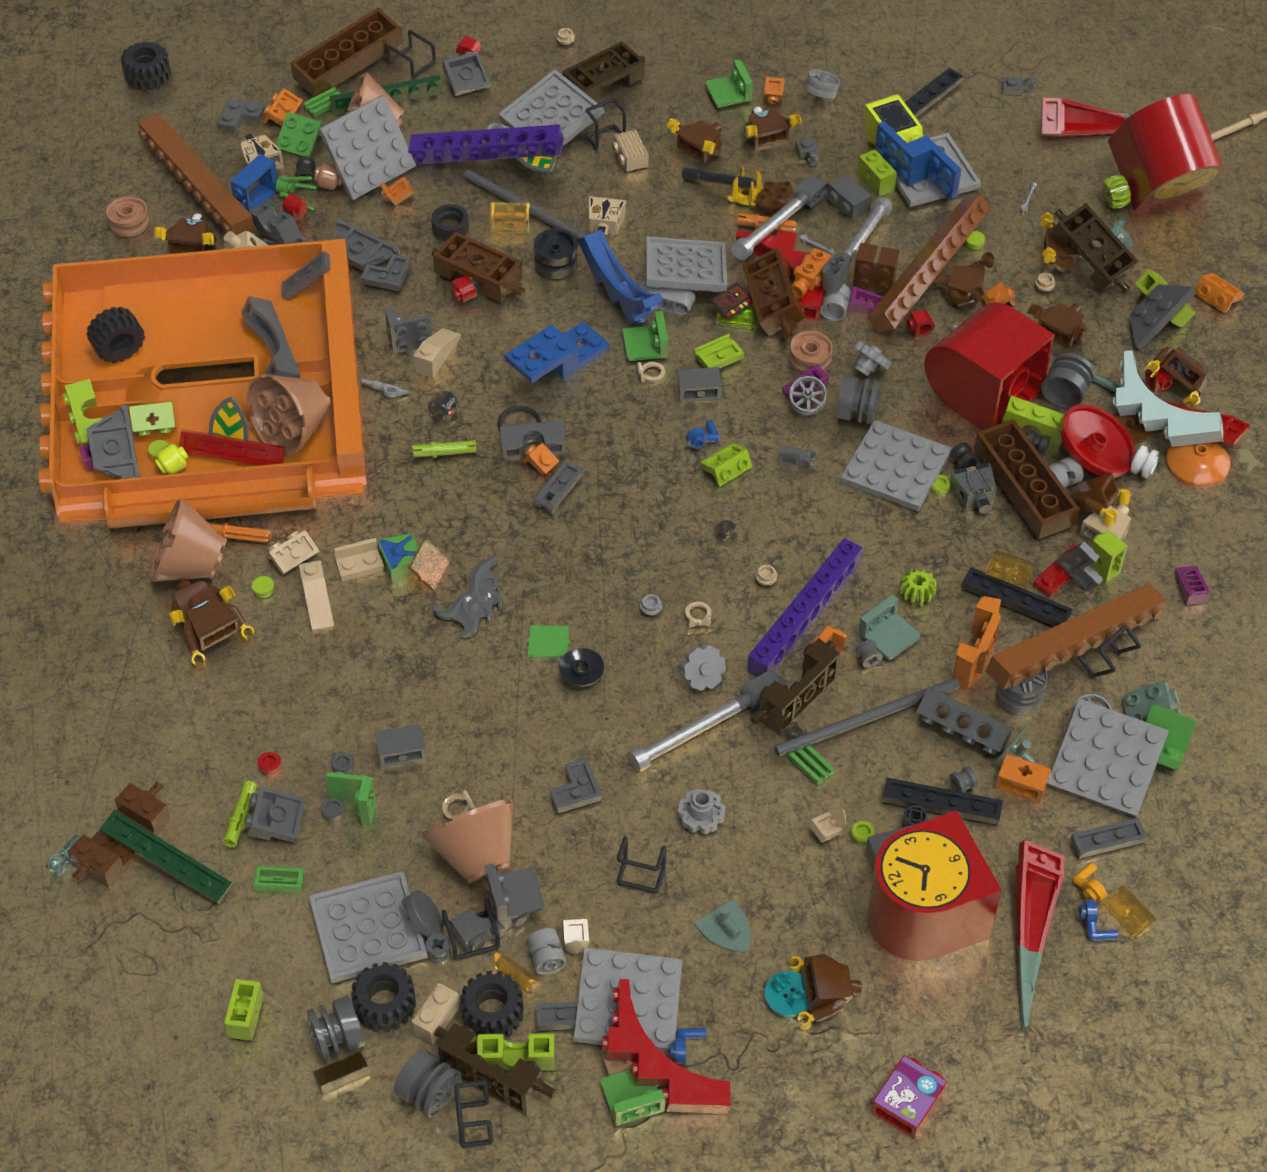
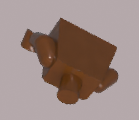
M991 252L984 253L981 257L982 261L979 260L967 266H954L950 276L938 274L936 285L946 287L945 298L952 301L959 307L976 308L977 303L982 299L981 296L985 294L982 289L986 271L985 266L992 268L994 265V256Z
M1058 303L1054 307L1043 310L1039 305L1031 304L1027 311V314L1033 315L1034 319H1039L1038 324L1054 334L1053 342L1068 350L1071 349L1076 339L1082 341L1086 338V324L1083 322L1084 315L1079 304L1074 303L1069 307L1063 303Z

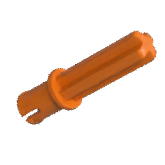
M739 212L737 225L751 226L757 229V227L759 228L771 217L759 216L758 213L751 215ZM786 220L775 230L793 233L796 229V222Z
M209 523L222 537L228 539L268 543L270 538L268 530L229 526L228 523L224 525Z

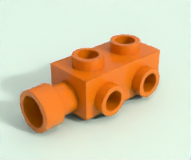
M814 248L810 254L804 257L803 263L795 268L793 273L795 281L791 286L797 299H801L807 292V289L812 291L815 286L819 288L822 285V270L832 255Z

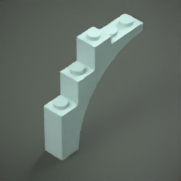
M1132 350L1124 351V359L1120 361L1124 377L1121 378V387L1116 388V396H1113L1114 409H1118L1120 416L1136 415L1139 412V423L1144 425L1145 431L1164 429L1165 438L1170 440L1172 447L1223 441V422L1220 412L1201 413L1187 411L1171 406L1159 399L1147 389L1140 379Z

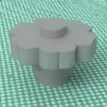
M857 340L853 345L854 348L861 352L854 368L869 376L870 373L874 372L878 364L886 369H889L892 362L882 356V350L873 344L869 347Z
M703 644L701 648L693 646L685 653L686 661H683L680 667L681 676L687 679L688 686L702 691L706 687L713 689L716 684L721 682L720 674L726 671L725 658L719 655V649Z
M697 788L693 791H688L686 799L679 801L677 815L682 819V826L690 832L694 833L700 830L701 833L708 834L717 830V824L724 822L726 806L721 803V796L715 794L714 791H703Z

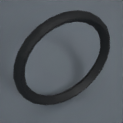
M514 406L501 413L498 419V428L500 431L504 416L515 410H525L532 413L536 417L537 423H542L540 415L532 408Z

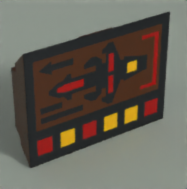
M738 282L727 288V291L724 290L710 299L713 307L725 319L732 318L753 304L752 298Z

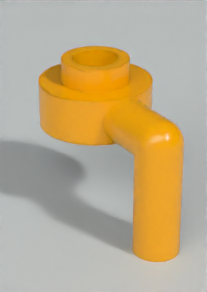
M1090 862L1072 878V882L1083 889V895L1087 900L1095 899L1096 903H1100L1107 897V892L1096 879L1090 878L1088 881L1085 880L1097 870L1096 865Z

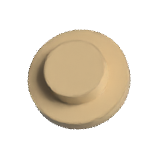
M562 28L558 31L556 40L560 44L568 45L575 40V35L571 29Z
M1042 273L1036 278L1035 286L1041 291H1051L1055 287L1054 277L1049 273Z
M762 565L756 571L755 578L759 584L769 586L777 581V572L771 565Z

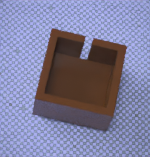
M860 242L855 259L853 286L863 290L886 294L896 280L900 250L882 247L878 262L874 263L878 246Z

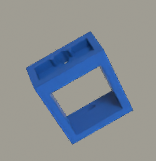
M259 154L230 181L233 196L248 212L261 203L267 202L277 193L276 182L278 176L275 161ZM259 180V184L248 192V189Z

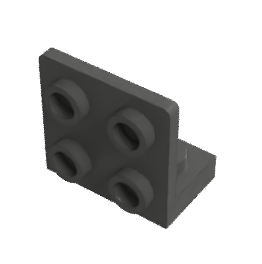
M393 307L385 308L387 337L393 354L418 349L424 340L432 336L430 315L400 320L399 314L395 315Z
M495 864L485 866L486 882L498 922L545 910V904L533 867L502 874L496 871Z

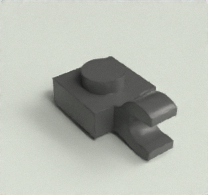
M1003 77V95H1022V91L1035 92V85L1030 84H1036V78L1028 77L1022 81V77Z
M814 138L795 141V148L800 158H807L810 166L818 165L816 158L819 155V148Z
M780 445L778 465L798 469L799 465H804L812 468L814 467L813 459L816 458V451L806 450L801 453V448Z

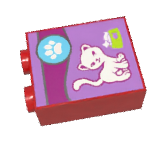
M903 1055L872 1101L870 1113L915 1139L944 1095L948 1081L940 1073L923 1067L917 1059L908 1058Z

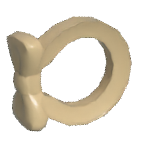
M641 362L637 363V371L641 383H645V381L657 383L664 379L665 368L660 363L648 362L644 365ZM649 367H656L661 371V374L657 377H650L644 375L643 371Z
M697 601L690 603L686 607L685 617L688 620L689 628L711 626L712 611L706 603ZM701 607L706 610L707 614L703 619H695L690 615L691 609Z
M463 790L462 794L450 795L442 805L443 814L451 821H453L452 817L457 816L448 813V806L451 802L466 800L467 805L462 813L475 809L473 801L466 790Z

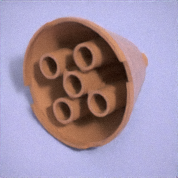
M364 72L365 75H362L356 87L348 111L350 112L381 95H385L400 128L404 109L388 95L369 73Z
M263 374L252 380L247 391V405H251L253 416L250 417L255 432L263 443L286 447V457L297 454L326 417L328 407L330 406L329 397L324 395L314 379L305 380Z
M179 498L163 529V533L166 534L162 546L157 545L149 572V580L153 582L202 578L212 579L216 570L214 566L215 564L219 566L223 557V553L220 550L224 549L227 538L222 537L185 499Z
M509 798L507 803H505L504 799L459 814L452 817L453 821L436 824L425 830L422 835L459 874L467 879L468 883L475 882L486 876V865L495 864L496 871L502 872L503 869L510 867L514 811L513 799Z

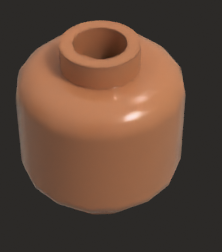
M322 163L321 166H317L314 181H316L318 187L334 191L337 185L341 186L342 181L335 165Z

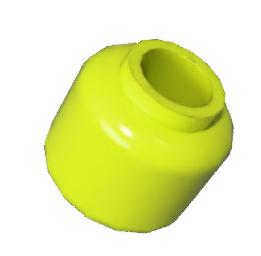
M170 444L157 452L155 462L163 474H176L187 467L185 459L188 458V455L182 446L178 448L175 444Z

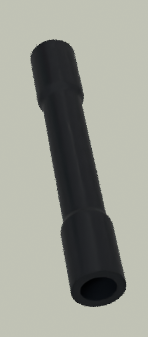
M686 167L682 171L683 179L733 186V181L737 177ZM738 176V188L750 189L751 182L754 184V189L756 188L757 181L755 178Z

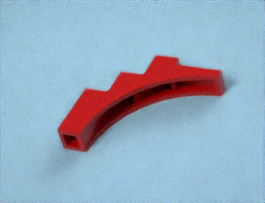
M737 230L736 241L739 238H747L753 232ZM777 231L776 236L768 235L753 247L752 254L761 256L778 247L788 261L792 274L789 276V279L793 283L795 281V277H793L795 268L803 263L804 257L810 253L795 251L797 233ZM823 282L819 288L815 286L812 291L807 289L805 295L799 299L806 320L819 322L825 292Z
M619 979L617 987H613L612 1002L617 1003V1012L613 1011L612 1027H608L607 1034L602 1035L601 1049L606 1051V1060L632 1061V1077H636V1086L663 1087L666 1112L728 1114L731 1107V1081L710 1079L690 1072L663 1054L646 1035L636 1016L631 1000L629 979Z

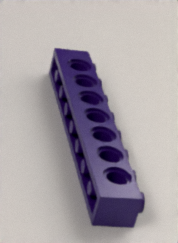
M560 124L411 134L408 153L412 155L415 164L562 155L564 136Z
M845 538L840 542L748 655V672L758 677L769 670L775 671L859 567L863 551L861 546Z

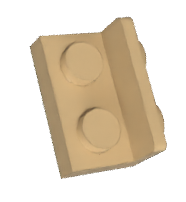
M306 530L301 533L296 531L286 538L288 541L283 544L278 542L268 549L270 552L266 557L267 560L273 561L282 576L320 552Z
M376 538L334 548L335 562L342 582L384 571Z

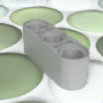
M643 279L639 287L647 292L661 294L663 301L657 303L658 308L656 309L681 316L689 313L696 298L695 294L688 289L675 290L672 288L646 286V279Z

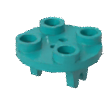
M781 971L768 980L764 991V998L773 1012L786 1020L797 1017L800 1012L808 1010L806 991L801 973Z

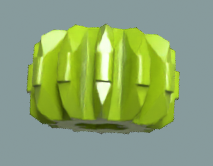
M1114 175L1105 179L1103 191L1109 206L1113 209H1119L1128 205L1131 202V193L1125 177Z
M915 568L913 572L907 571L905 576H902L899 591L903 595L904 601L911 600L912 605L918 602L921 606L923 602L929 603L936 595L937 582L936 579H933L932 573L926 574L925 569L920 572Z

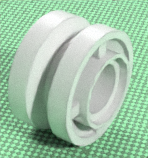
M1142 445L1132 460L1130 472L1133 474L1141 472V477L1147 479L1153 473L1158 463L1159 452L1156 450L1148 452V447Z

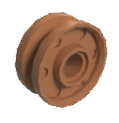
M119 197L109 203L106 208L109 229L118 236H136L143 233L150 224L147 205L138 197Z
M800 332L791 340L788 356L789 363L800 373H804L816 365H819L825 371L829 368L832 359V342L820 332Z

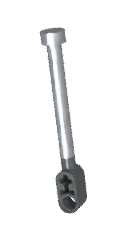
M810 175L798 185L794 192V199L747 238H739L732 244L731 251L733 255L739 260L747 259L753 253V247L802 206L813 207L822 200L828 192L829 183Z
M878 197L871 205L870 215L843 253L832 256L822 270L823 289L825 291L836 292L843 286L848 278V265L857 254L860 242L864 243L880 219L886 218L891 212L893 206L888 198Z
M769 670L747 682L741 688V695L644 749L638 746L629 751V761L637 772H641L650 767V761L743 709L751 706L753 710L757 711L760 705L759 695L765 686H770L775 680L787 689L788 686L774 670Z

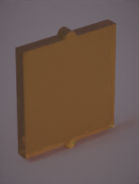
M423 539L408 569L418 577L419 582L422 581L431 591H434L450 561L440 552L439 548H435L427 539Z

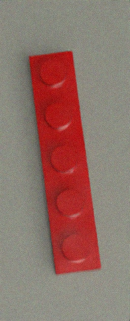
M186 429L181 430L180 447L182 446L186 453L260 466L283 464L285 460L286 447Z

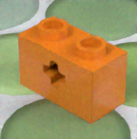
M1006 754L995 788L1041 803L1051 769L1042 764H1035L1023 760L1021 757Z

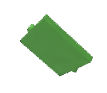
M530 625L529 638L527 639V644H529L528 658L561 659L568 652V645H570V640L568 639L569 626Z

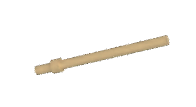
M1267 110L1258 114L1248 115L1244 120L1211 133L1213 141L1244 127L1258 124L1259 121L1267 118Z

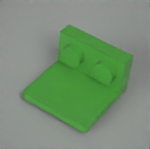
M741 59L734 60L731 76L705 81V86L717 108L752 100L753 82Z
M287 112L276 146L286 152L311 157L317 137L320 134L318 128L324 124L314 119Z
M655 311V320H651V326L623 328L628 361L668 357V336L663 311Z
M1153 704L1146 722L1169 730L1157 763L1178 771L1197 721Z
M326 772L325 781L329 798H339L343 803L358 804L357 816H360L361 824L371 826L376 806L372 777L363 774L349 775L342 772Z
M632 1069L600 1080L616 1126L665 1111V1097L662 1089L657 1090L656 1086H636V1077H632Z

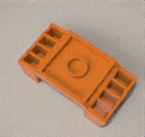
M983 596L979 600L975 609L971 634L979 636L981 639H977L974 647L961 642L959 644L952 679L956 678L959 685L967 690L976 678L982 676L995 646L1001 621V615L999 614L1001 599Z

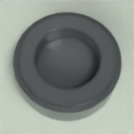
M345 752L336 754L331 760L332 771L350 775L355 769L353 756Z
M339 798L325 800L321 806L323 818L329 822L341 820L345 815L343 801Z

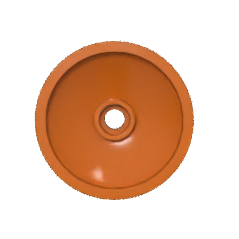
M1217 442L1170 446L1167 451L1166 464L1169 471L1179 481L1190 486H1214L1222 482L1230 470L1231 462L1229 455Z

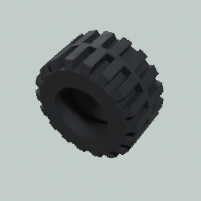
M146 41L135 43V45H130L128 49H125L121 55L125 81L136 89H154V87H160L161 84H165L167 79L170 78L171 69L167 51L158 43H147Z
M111 307L109 310H103L101 314L98 313L96 318L90 321L91 325L87 327L88 332L86 335L99 358L104 359L106 362L116 363L118 360L121 362L125 358L132 357V354L139 351L138 348L142 347V341L145 340L144 330L134 314L129 309H124L123 307H118L117 309L116 307Z
M383 962L381 966H378L377 963L372 964L373 968H364L363 975L358 973L356 982L352 984L351 996L355 1013L359 1022H364V1026L368 1029L373 1027L376 1032H380V1029L390 1032V1028L394 1027L397 1030L400 1028V1023L406 1024L409 1021L408 1016L412 1017L414 1014L416 997L412 978L410 975H407V971L404 968L399 970L397 964L393 963L392 966H389L388 962ZM381 991H392L397 994L388 1003L379 1004L371 1001V998Z
M486 971V975L476 974L475 980L470 978L468 986L464 985L460 995L461 1015L464 1025L471 1028L476 1033L477 1038L478 1034H506L509 1037L513 1034L512 1029L517 1030L519 1028V1021L522 1022L524 1012L523 994L521 988L519 989L518 982L516 980L512 981L510 975L507 974L504 977L500 971H497L496 974H492V971ZM490 999H497L506 1004L501 1010L496 1012H485L479 1008L484 1001Z

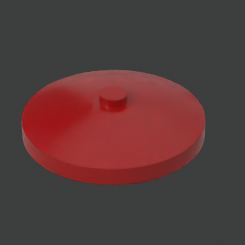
M1087 404L1073 406L1064 414L1060 421V435L1066 449L1080 465L1099 476L1113 473L1114 478L1123 476L1131 469V463L1136 454L1135 446L1128 431L1115 417L1103 409Z

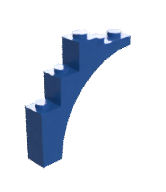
M602 230L578 239L596 284L604 283L612 304L619 301L628 324L635 321L637 325L646 321V316L652 314L651 310L658 308L657 303L663 301L661 294L645 291L628 276L614 256Z

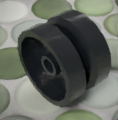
M552 228L539 233L534 239V266L539 274L549 279H561L574 273L577 268L578 255L577 240L572 233L564 229Z

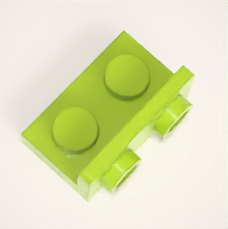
M731 443L700 462L702 470L714 475L718 486L724 485L752 468L748 449L735 443Z

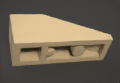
M442 328L424 340L413 355L415 372L434 378L461 338V334Z
M321 560L299 564L312 632L334 628Z

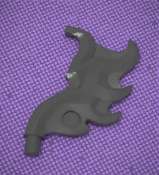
M495 555L487 560L483 559L475 566L470 576L469 592L462 593L448 610L443 611L437 606L433 607V613L439 618L454 620L464 627V632L460 633L462 638L471 637L477 632L478 623L482 617H487L488 623L491 621L494 604L498 605L499 610L503 606L502 596L496 592L501 590L500 583L490 573V567L498 563Z

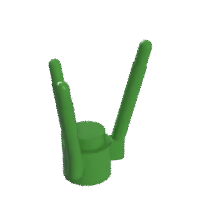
M281 176L277 179L276 191L280 192V197L286 198L290 193H294L296 187L316 190L317 186L294 182L312 180V177ZM307 204L308 209L314 211V208Z

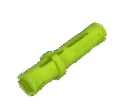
M476 440L435 443V441H432L431 444H413L412 451H416L413 452V458L427 456L437 458L440 455L477 453L476 447H470L476 446Z
M244 781L232 816L227 820L228 827L222 839L223 845L235 848L241 831L245 829L244 823L250 808L248 807L251 794L257 790V785L254 782Z

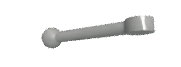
M1036 182L1030 184V191L1025 203L1020 207L1021 212L1025 213L1028 211L1027 205L1034 189L1038 186Z
M807 235L800 236L802 243L807 242L832 256L835 254L834 249H828L808 239Z

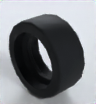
M453 204L438 207L431 217L433 233L439 239L445 241L455 231L466 235L469 229L467 211ZM445 219L461 221L456 226L451 227L439 224Z

